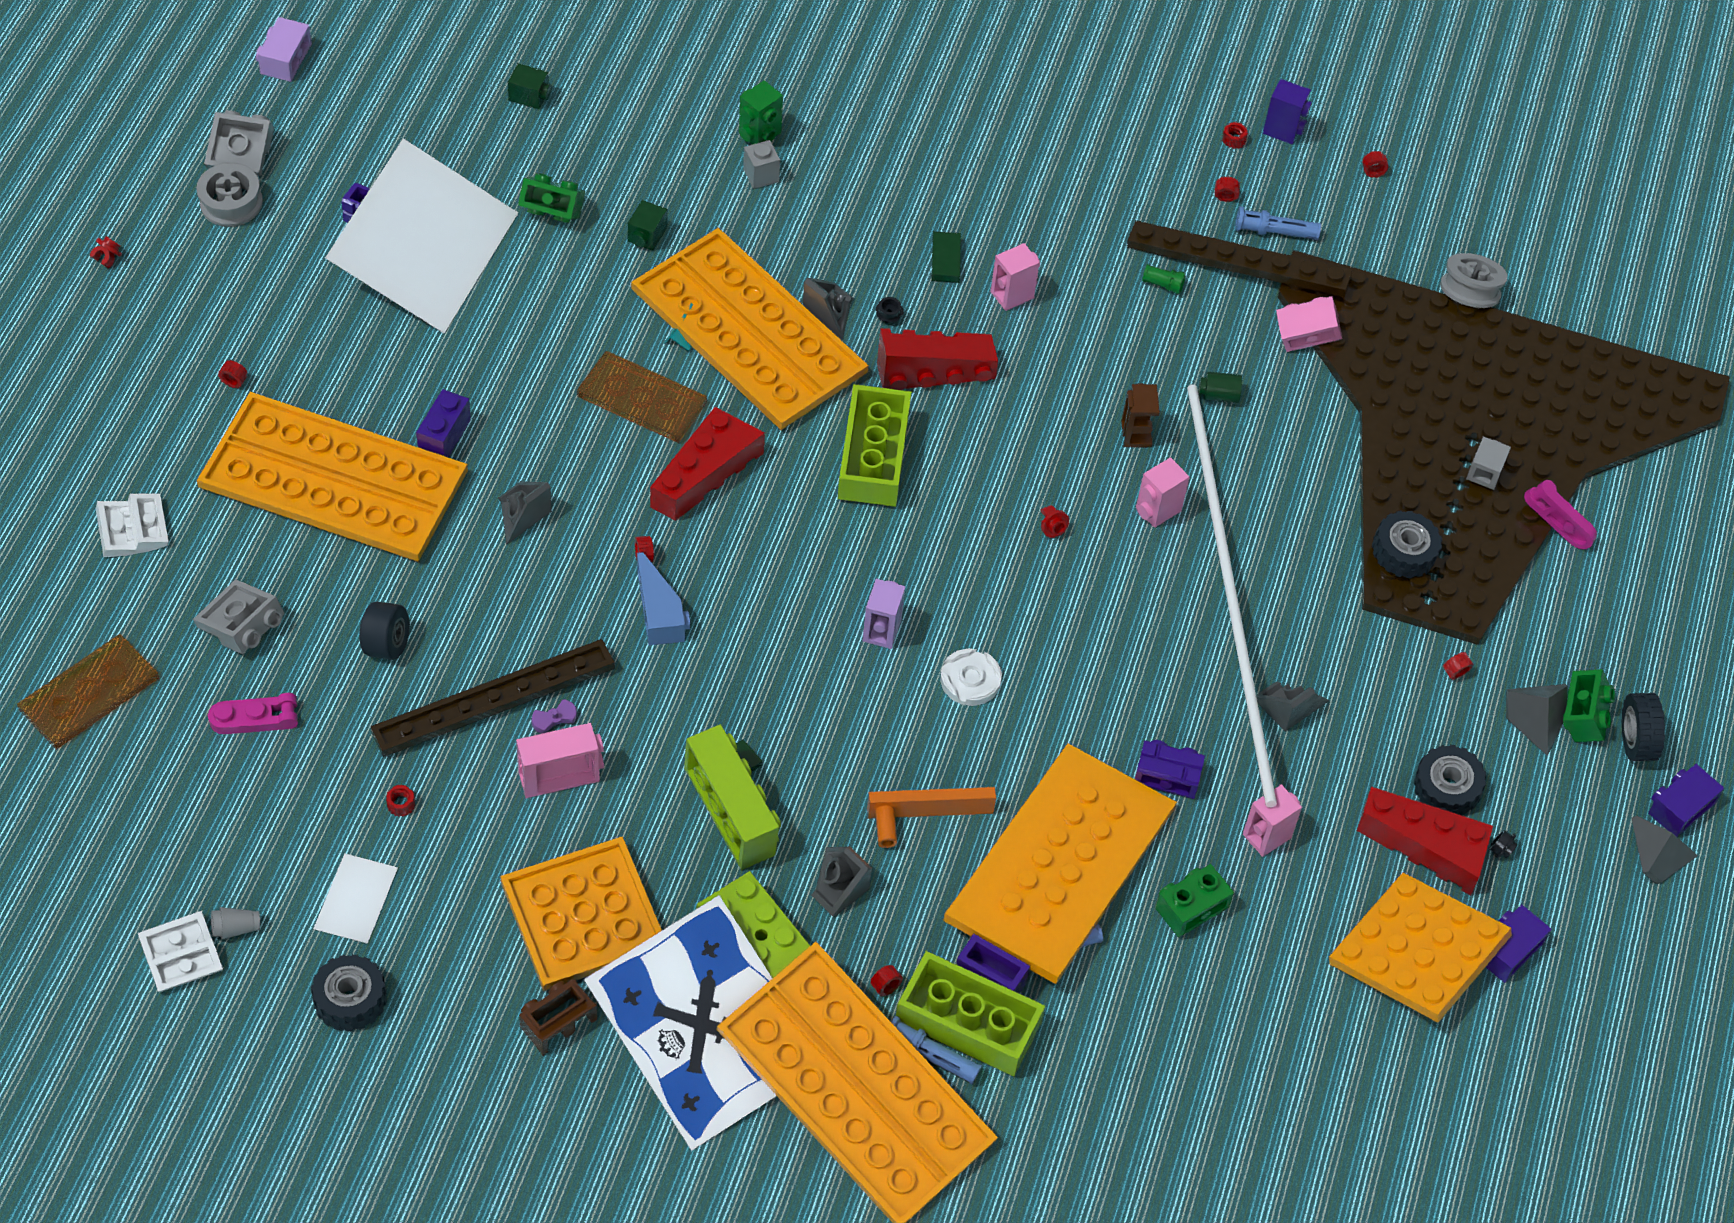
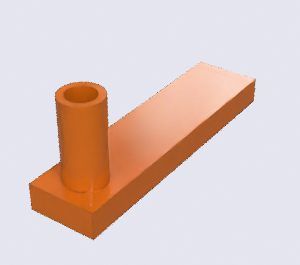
M995 787L869 792L867 804L868 819L876 818L878 845L882 848H891L897 845L895 818L993 814L996 792Z

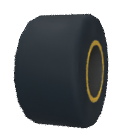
M376 601L366 608L361 620L359 633L360 646L364 654L369 657L389 660L400 657L406 647L410 627L409 615L405 607L399 604Z

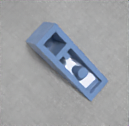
M643 552L637 553V573L648 646L685 642V630L690 629L689 612L683 611L680 597Z

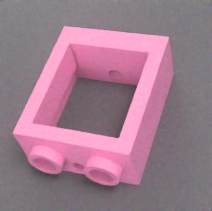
M591 723L516 739L518 773L525 798L600 782L599 769L604 768L601 754L604 752L601 736L600 734H594Z

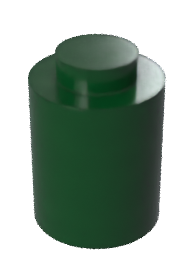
M1206 372L1205 377H1200L1198 393L1203 394V399L1208 401L1239 403L1242 375Z

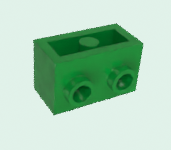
M765 80L753 88L747 89L740 96L739 134L744 141L752 145L768 140L772 142L781 133L783 95Z
M535 173V177H525L523 179L518 205L526 207L527 212L541 216L544 213L554 215L553 219L570 223L572 219L580 218L586 191L578 189L577 183L562 180L561 184L551 181V176Z
M1603 669L1572 672L1563 723L1565 729L1569 730L1574 742L1604 741L1606 729L1611 726L1610 705L1615 702V689L1613 685L1609 684Z
M1209 864L1203 869H1193L1185 876L1184 880L1177 884L1170 883L1159 892L1156 910L1179 938L1228 909L1234 891L1213 865Z

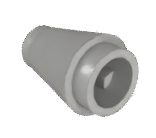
M219 907V910L211 911L212 936L221 937V940L259 931V911Z

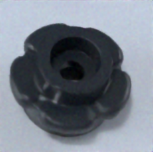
M894 297L881 299L875 309L877 318L886 323L899 321L900 316L904 312L900 301Z
M1504 829L1496 836L1489 846V850L1495 854L1494 857L1500 858L1503 856L1507 858L1511 855L1518 845L1514 841L1516 834H1510Z

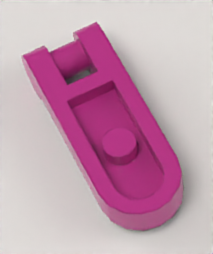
M1545 480L1539 483L1537 487H1532L1525 492L1524 499L1527 504L1571 545L1579 549H1588L1593 545L1597 538L1596 529L1557 492V488L1551 480Z
M282 693L278 697L218 702L208 712L210 727L219 734L293 729L298 725V716L294 713V709L297 707V696L293 693ZM281 711L279 715L273 716V712Z

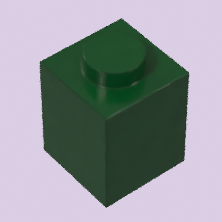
M517 64L508 80L509 101L539 110L544 100H548L551 95L552 85L549 84V72Z
M641 200L628 222V242L653 251L667 229L668 209Z

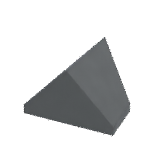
M807 277L804 282L803 306L843 341L850 305L854 298L835 282Z
M520 481L498 497L502 506L506 545L552 512L551 487L548 482Z
M1277 681L1256 695L1258 704L1285 732L1330 701L1316 694L1311 687L1305 691L1302 686L1291 689L1288 683L1282 687L1281 683Z
M1566 684L1507 689L1506 719L1548 756L1563 724L1568 686Z
M1639 816L1631 818L1643 873L1654 883L1663 882L1698 856L1672 832Z
M850 846L826 847L816 890H814L811 896L833 917L837 916L869 890L872 867Z

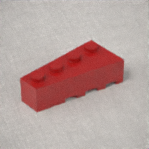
M880 328L877 367L882 388L903 390L917 387L928 388L945 384L956 385L973 381L984 382L996 379L998 358L992 334L957 332L952 337L942 334V331H931L930 335H916L915 330H903L902 334L891 333L890 329Z
M714 407L651 485L650 508L676 521L704 500V495L712 489L717 490L721 487L725 479L733 473L738 474L746 468V464L753 458L758 459L763 455L765 432Z
M1371 786L1356 831L1391 851L1394 849L1408 856L1410 862L1417 866L1421 863L1436 872L1438 878L1445 882L1448 880L1462 887L1461 891L1471 896L1480 877L1493 825Z

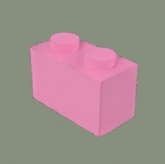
M1025 243L995 256L990 292L1005 311L1034 299L1040 261L1036 253L1031 252Z
M1332 296L1327 298L1318 297L1311 302L1303 304H1289L1282 309L1276 310L1281 339L1286 352L1342 339L1338 313Z
M1171 457L1145 472L1141 482L1136 509L1141 518L1147 520L1154 528L1182 511L1190 479L1187 473Z
M1282 784L1274 789L1277 801L1275 807H1267L1264 796L1252 803L1243 831V836L1262 857L1292 838L1302 809L1298 798L1293 793L1288 792Z

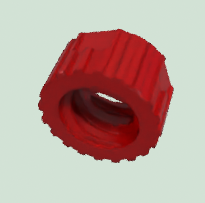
M1231 122L1224 128L1222 141L1225 146L1232 149L1243 147L1246 143L1248 130L1241 123ZM1230 134H1237L1240 137H1235Z
M1380 151L1370 152L1364 156L1362 161L1365 174L1372 178L1381 177L1389 168L1386 155Z
M1233 177L1217 179L1215 183V196L1220 201L1231 202L1239 197L1240 183Z
M228 360L225 361L218 372V377L225 385L239 388L247 378L248 372L241 364Z
M650 536L635 537L636 561L637 553L643 552L650 562H653L654 549L652 538Z
M1466 652L1458 653L1443 664L1444 670L1452 680L1465 675L1474 666Z
M406 785L394 786L386 795L388 811L398 817L412 813L415 806L414 792ZM404 796L407 798V801L402 805L394 803L397 797Z
M886 965L871 978V985L880 996L884 997L894 992L900 986L903 977L893 965Z

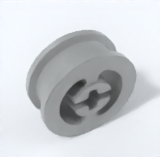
M223 163L213 166L205 171L197 182L196 190L200 200L201 212L213 224L224 227L239 226L255 218L262 208L263 198L259 179L256 173L245 165ZM241 189H244V190L247 191V193H246L244 196H243V194H242V190H241ZM216 193L218 201L212 198Z
M1471 253L1455 254L1448 259L1446 264L1448 273L1443 275L1440 282L1441 289L1448 297L1461 304L1476 308H1489L1499 303L1501 298L1500 288L1506 284L1508 278L1505 269L1489 258Z

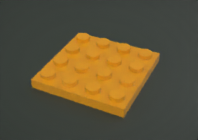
M623 836L500 876L502 887L543 991L549 990L559 981L567 983L572 979L576 981L590 976L662 931Z
M1402 873L1329 956V963L1335 968L1439 1023L1512 936L1511 927Z

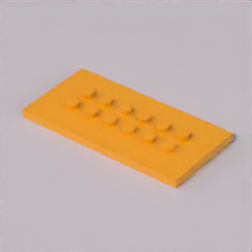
M719 228L631 282V289L673 329L675 328L676 330L677 328L696 351L780 430L868 373L869 365Z
M249 392L199 475L197 485L199 488L419 562L467 474L468 465Z
M1067 743L946 911L943 921L971 937L973 934H976L1028 964L1031 971L1057 984L1175 810L1177 802Z
M814 942L717 1026L716 1030L892 1223H907L998 1139L992 1130L817 942Z

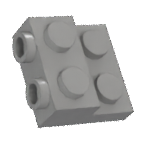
M230 110L224 113L215 112L204 162L205 167L211 168L223 163H238L252 169L257 176H261L265 156L269 154L274 132L271 121L262 115L246 117Z
M235 579L193 620L197 628L217 636L223 646L243 654L247 649L255 648L260 643L261 636L268 629L279 626L285 613L276 596Z

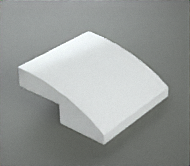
M129 494L128 501H97L96 514L103 557L133 555L168 546L169 541L160 494Z
M202 911L138 933L159 993L223 970Z

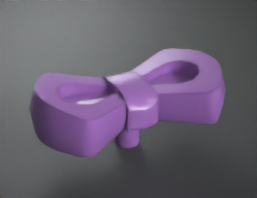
M563 699L556 709H550L548 712L535 710L531 718L532 727L538 733L543 734L547 733L555 725L561 723L573 724L577 718V709L572 702Z

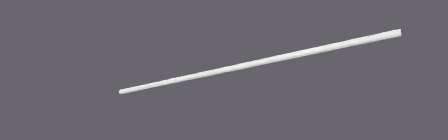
M1192 384L1187 387L1244 693L1265 804L1267 807L1272 808L1277 805L1198 389L1196 385Z

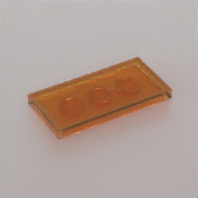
M607 350L577 389V397L677 443L681 441L707 403L706 395Z
M118 634L17 703V707L57 750L158 680L159 675L121 634Z

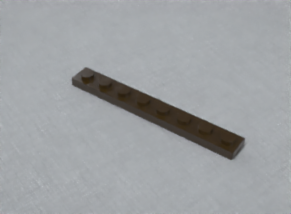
M1136 220L1127 241V248L1345 297L1352 277L1353 269Z
M600 639L370 726L371 733L382 756L385 757L615 669V662L604 641Z

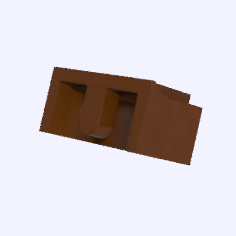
M1132 384L1131 390H1127L1121 419L1122 434L1125 437L1123 447L1152 448L1151 432L1153 431V426L1150 418L1151 416H1159L1160 413L1157 384Z
M574 979L567 983L564 981L557 982L548 991V996L540 1001L532 999L521 1009V1014H519L520 1028L543 1056L548 1053V1040L560 1032L565 1038L570 1037L575 1032L576 1021L585 1015L591 1023L597 1020L596 1003L586 995ZM572 997L575 999L576 1002L541 1026L537 1023L539 1019Z

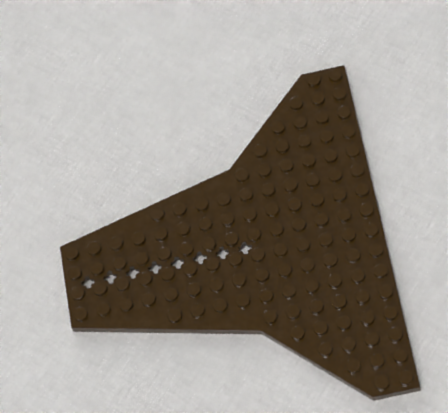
M1293 250L1291 256L1353 269L1345 297L1281 283L1277 298L1284 307L1289 304L1311 302L1318 297L1327 298L1332 296L1337 309L1342 339L1312 347L1360 413L1362 610L1479 645L1553 528L1527 504L1524 499V494L1527 490L1537 487L1539 483L1545 480H1551L1555 484L1557 492L1567 502H1570L1584 479L1716 427L1721 419L1730 376L1492 307L1476 308L1467 306L1451 299L1444 293ZM1483 437L1499 441L1511 447L1494 490L1467 480L1471 465L1469 468H1465L1461 462L1467 461L1472 464ZM1468 439L1475 440L1478 443L1475 446H1471ZM1455 483L1463 484L1465 487L1462 490H1458ZM1449 505L1456 506L1460 510H1457L1456 513H1453L1450 511L1451 508L1449 507ZM1413 511L1415 514L1419 513L1426 519H1430L1433 522L1432 524L1435 527L1437 526L1439 535L1442 537L1441 551L1447 555H1444L1443 558L1437 557L1428 573H1423L1420 577H1398L1394 573L1387 572L1383 566L1378 564L1377 558H1374L1373 538L1381 521L1386 519L1387 515L1391 513ZM1441 528H1449L1453 532L1450 535H1445L1444 530ZM1429 574H1437L1440 578L1437 581H1433ZM1427 596L1432 598L1434 601H1432L1430 605L1425 604V599L1421 597Z

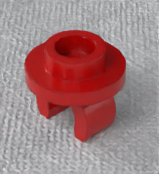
M107 236L103 240L97 238L96 242L100 246L92 249L90 257L98 261L101 255L105 254L101 264L110 268L115 261L114 254L119 257L122 255L118 251L121 245Z
M1053 505L1041 509V513L1045 516L1044 520L1041 521L1042 532L1050 538L1063 534L1069 525L1068 515L1062 510H1056Z

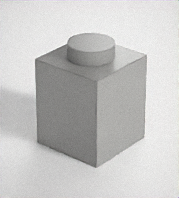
M770 140L744 147L743 170L753 189L779 182L780 158Z
M1483 437L1466 479L1494 490L1511 447L1499 441Z

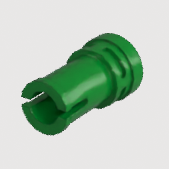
M1147 264L1142 282L1165 287L1166 290L1180 295L1186 273L1175 270L1167 271Z

